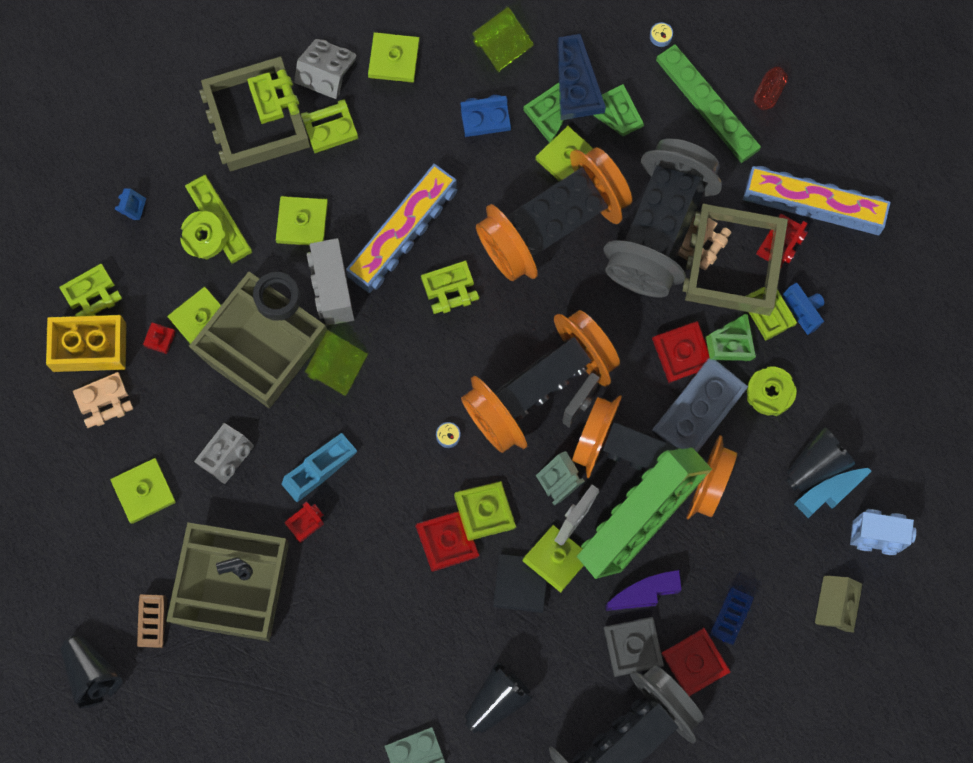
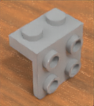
M315 39L297 61L294 83L336 99L340 94L343 75L356 60V54L346 48L330 44L325 40Z

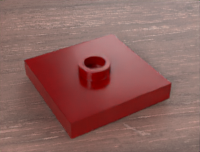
M698 321L652 338L669 383L697 373L709 358V351Z
M459 511L416 524V529L432 572L479 557L474 540L468 541Z
M705 628L661 653L679 686L688 696L730 673L729 668Z

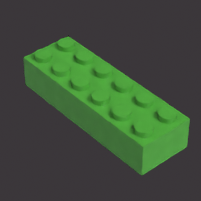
M679 448L663 452L658 457L656 466L643 474V481L638 486L633 487L626 495L628 498L612 510L610 519L597 527V534L584 542L581 547L583 550L577 555V558L595 579L622 572L712 471V468L693 448Z

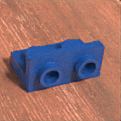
M492 95L486 99L470 98L465 102H461V116L465 137L511 130L506 96Z

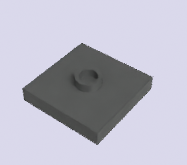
M594 373L589 375L565 409L563 416L564 425L570 428L581 411L585 412L593 400L591 397L597 390L599 376Z
M653 617L603 627L614 677L627 675L632 671H647L654 665L660 668L664 667Z

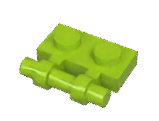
M284 69L277 72L278 79L275 80L271 79L270 73L247 79L261 124L283 118V108H289L291 115L299 113V101L291 88L293 85L292 80L287 76ZM275 90H283L285 97L278 99Z
M466 261L421 275L428 299L435 297L439 299V303L431 305L434 314L442 311L447 313L450 312L451 308L460 305L465 307L471 305V302L479 300L477 291L467 293L466 287L474 285ZM458 290L460 296L447 300L445 294Z
M102 264L59 287L72 309L79 305L82 306L83 310L75 314L76 317L96 316V313L107 307L108 309L115 306V302L122 299L118 291L110 295L106 291L115 285ZM100 294L102 299L90 306L88 300Z

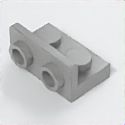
M224 423L194 462L225 484L242 461L249 455L254 445L243 434Z

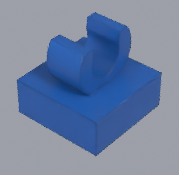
M124 189L123 194L118 197L121 199L119 207H115V210L132 220H140L146 198L132 189Z

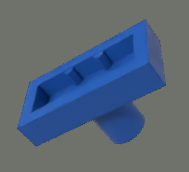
M798 283L793 284L782 295L783 300L806 334L809 335L816 331L824 322L816 310L824 305L823 297L816 293L807 298Z

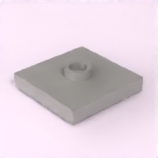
M591 485L577 505L572 504L565 514L567 519L554 540L559 545H564L585 517L599 493L598 488Z

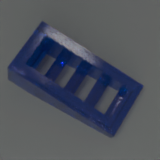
M730 588L710 635L733 645L754 597L737 589ZM732 597L744 602V606L732 602ZM730 607L741 612L740 616L727 611V608ZM725 616L733 621H736V625L734 626L726 621H723V617ZM719 626L733 631L732 635L718 630Z

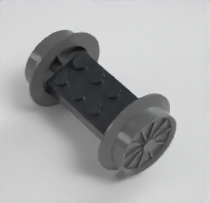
M663 139L659 141L655 150L643 154L641 164L644 170L652 177L625 241H611L604 246V253L609 259L606 267L607 275L621 286L651 297H665L669 294L672 285L684 282L686 274L675 261L701 197L717 195L722 189V182L717 176L720 164L716 157L696 144L679 139Z
M654 665L644 675L632 671L630 676L645 697L636 700L630 706L631 710L624 717L619 716L611 724L612 728L605 734H599L592 741L593 745L586 752L583 750L578 753L573 761L574 763H641L675 730L686 740L694 744L696 738L693 729L704 720V717L687 693L660 667ZM549 747L552 760L548 763H568L553 747Z

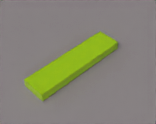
M203 175L185 185L199 211L212 212L224 221L226 230L229 233V239L225 243L223 250L230 262L233 264L251 254V248L207 176Z

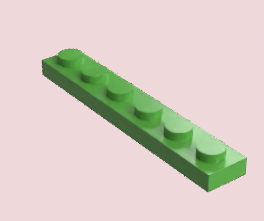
M673 45L657 56L656 61L741 163L760 150L761 146L676 45Z

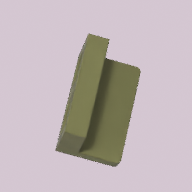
M824 576L815 623L822 626L836 627L845 632H854L862 584L849 577Z

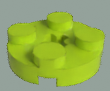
M194 212L184 220L181 227L183 232L180 239L184 250L188 254L202 259H209L217 255L229 239V233L226 230L224 221L212 212ZM201 230L208 231L206 239L200 240L202 236Z
M767 367V369L755 372L751 377L747 388V400L758 412L764 415L779 416L793 404L797 393L796 386H794L790 374L778 367ZM771 385L776 387L775 392L778 395L768 396L765 387L770 388Z

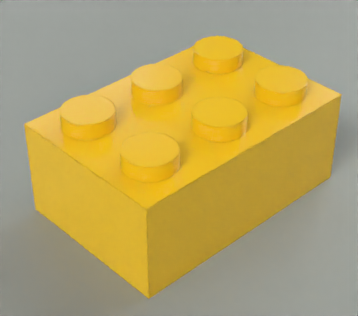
M121 315L48 317L46 365L53 372L125 370L126 322Z

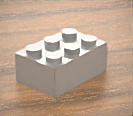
M338 238L311 243V252L307 253V259L311 274H314L311 275V281L316 296L315 302L319 318H324L326 326L354 321Z

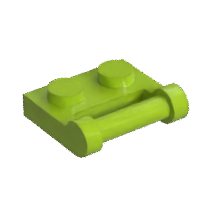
M345 99L338 101V104L309 114L307 112L301 113V118L314 153L358 139V134ZM338 113H341L343 116L342 118L315 127H312L311 122Z

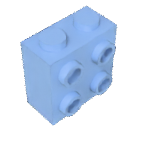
M866 510V512H863L853 520L850 545H855L858 550L872 551L873 548L882 550V553L886 555H897V552L903 551L911 545V542L914 543L916 528L913 527L914 520L906 519V515L903 514L886 516L881 515V511Z

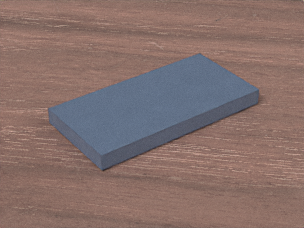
M709 357L651 432L662 441L681 449L693 448L698 452L748 386L718 361L710 360Z

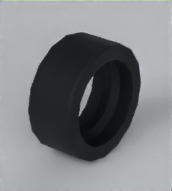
M270 272L263 275L256 282L253 289V300L258 311L265 318L273 321L285 320L291 317L298 310L301 302L300 291L296 281L288 274L282 272ZM281 283L290 289L291 300L286 307L271 309L264 304V290L272 284Z

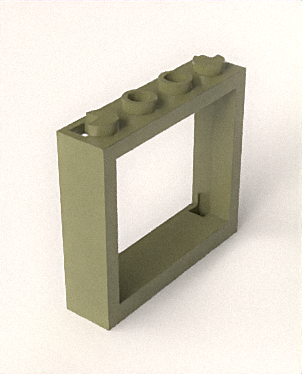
M281 57L201 80L203 89L199 90L203 104L208 102L210 108L206 110L209 123H214L216 130H213L212 133L216 144L221 143L223 149L218 152L222 164L227 163L230 171L310 147L300 113L296 115L290 114L296 135L235 154H231L212 92L248 82L247 79L265 73H270V75L276 73L277 75L279 70H285Z
M703 204L700 212L696 211L693 225L697 226L696 234L692 233L690 247L694 249L693 255H688L686 269L690 270L689 278H685L682 291L686 292L685 300L770 316L775 305L788 219ZM708 218L774 230L763 300L696 288Z

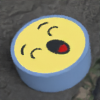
M662 22L655 24L650 31L651 42L658 47L670 44L673 37L671 26Z
M443 423L436 431V439L445 448L454 447L460 440V430L454 423Z

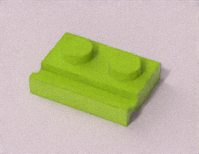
M765 287L745 297L763 300ZM778 289L774 310L770 316L749 312L765 341L797 324Z

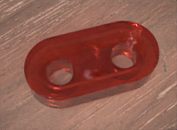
M774 67L765 74L754 95L753 101L761 110L770 109L776 104L787 82L788 75L781 67Z

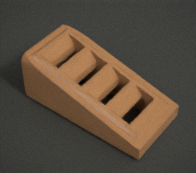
M139 596L137 647L163 648L167 609L166 596ZM147 603L159 604V608H147ZM146 614H158V619L146 618ZM145 624H157L158 629H145ZM145 634L158 635V638L144 639Z

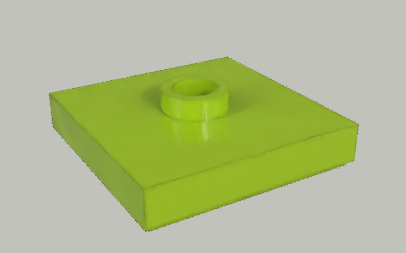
M374 33L368 77L414 82L419 37Z
M567 126L536 156L535 160L557 180L561 181L574 173L570 153L577 149L586 154L593 148Z
M281 196L276 243L310 246L311 243L324 241L328 200Z
M203 287L167 317L191 344L221 305L206 287Z
M156 458L110 479L131 524L176 503Z
M502 481L455 492L454 497L468 541L516 528Z
M553 525L522 561L559 592H562L584 566L577 558V555L583 549L570 538L562 546L554 540L560 530Z

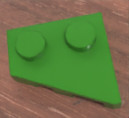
M559 83L524 106L525 113L549 143L556 137L564 120L560 121Z
M623 84L602 94L606 106L605 113L593 116L622 136L644 126Z
M744 314L706 337L710 360L751 361L756 358L748 314Z

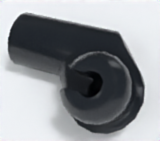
M239 557L216 563L219 575L233 572L241 580L245 581L250 579L253 574L251 565Z

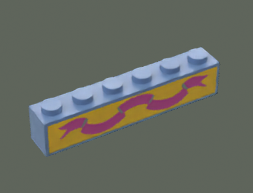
M433 164L346 269L347 277L368 293H371L374 288L377 290L384 282L385 274L388 271L392 272L399 263V257L411 250L414 244L413 240L418 235L422 236L428 228V222L432 217L435 219L439 216L443 209L442 205L446 200L450 201L457 193L456 179Z
M752 166L743 196L745 201L875 235H880L885 228L890 202L880 196L870 197L862 195L857 190L847 191L839 189L834 184L824 185L816 183L811 178L801 179L793 177L790 173L770 171L769 168L764 166Z

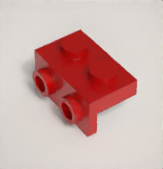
M780 214L779 218L788 219L780 268L784 262L790 263L796 253L793 247L796 242L801 245L808 233L804 230L807 225L805 221L800 225L783 214ZM770 230L756 255L769 261L774 230Z

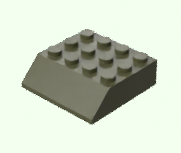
M248 272L189 347L212 368L270 409L327 336L328 332L326 325L300 307L291 317L285 320L273 321L265 318L258 311L253 300V289L259 278ZM268 286L264 290L263 301L268 308L281 309L289 304L290 300L272 287Z
M187 522L167 622L198 630L270 641L289 547L288 541L285 538ZM239 557L251 565L253 574L250 579L245 581L241 580L233 572L219 575L216 563Z

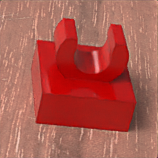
M151 323L143 345L167 354L176 332L173 329Z

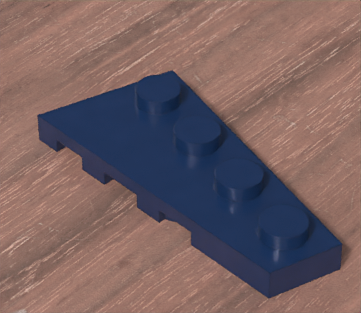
M581 34L559 37L557 45L560 121L605 113L606 106Z

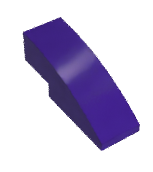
M679 570L654 575L629 586L606 604V611L656 606L658 603L657 596L678 594L681 591Z

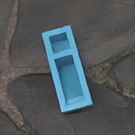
M341 433L305 458L300 466L285 475L282 486L298 502L342 467L357 453V450Z
M869 468L852 470L825 480L809 490L795 505L808 518L825 502L833 509L871 470Z

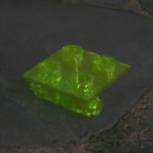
M509 7L472 33L475 37L473 40L474 44L477 47H482L497 71H500L534 45Z
M327 330L305 372L310 379L314 381L319 380L346 396L368 354Z

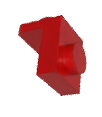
M305 502L301 510L284 522L300 543L324 525L320 519L324 515L315 504L310 506Z

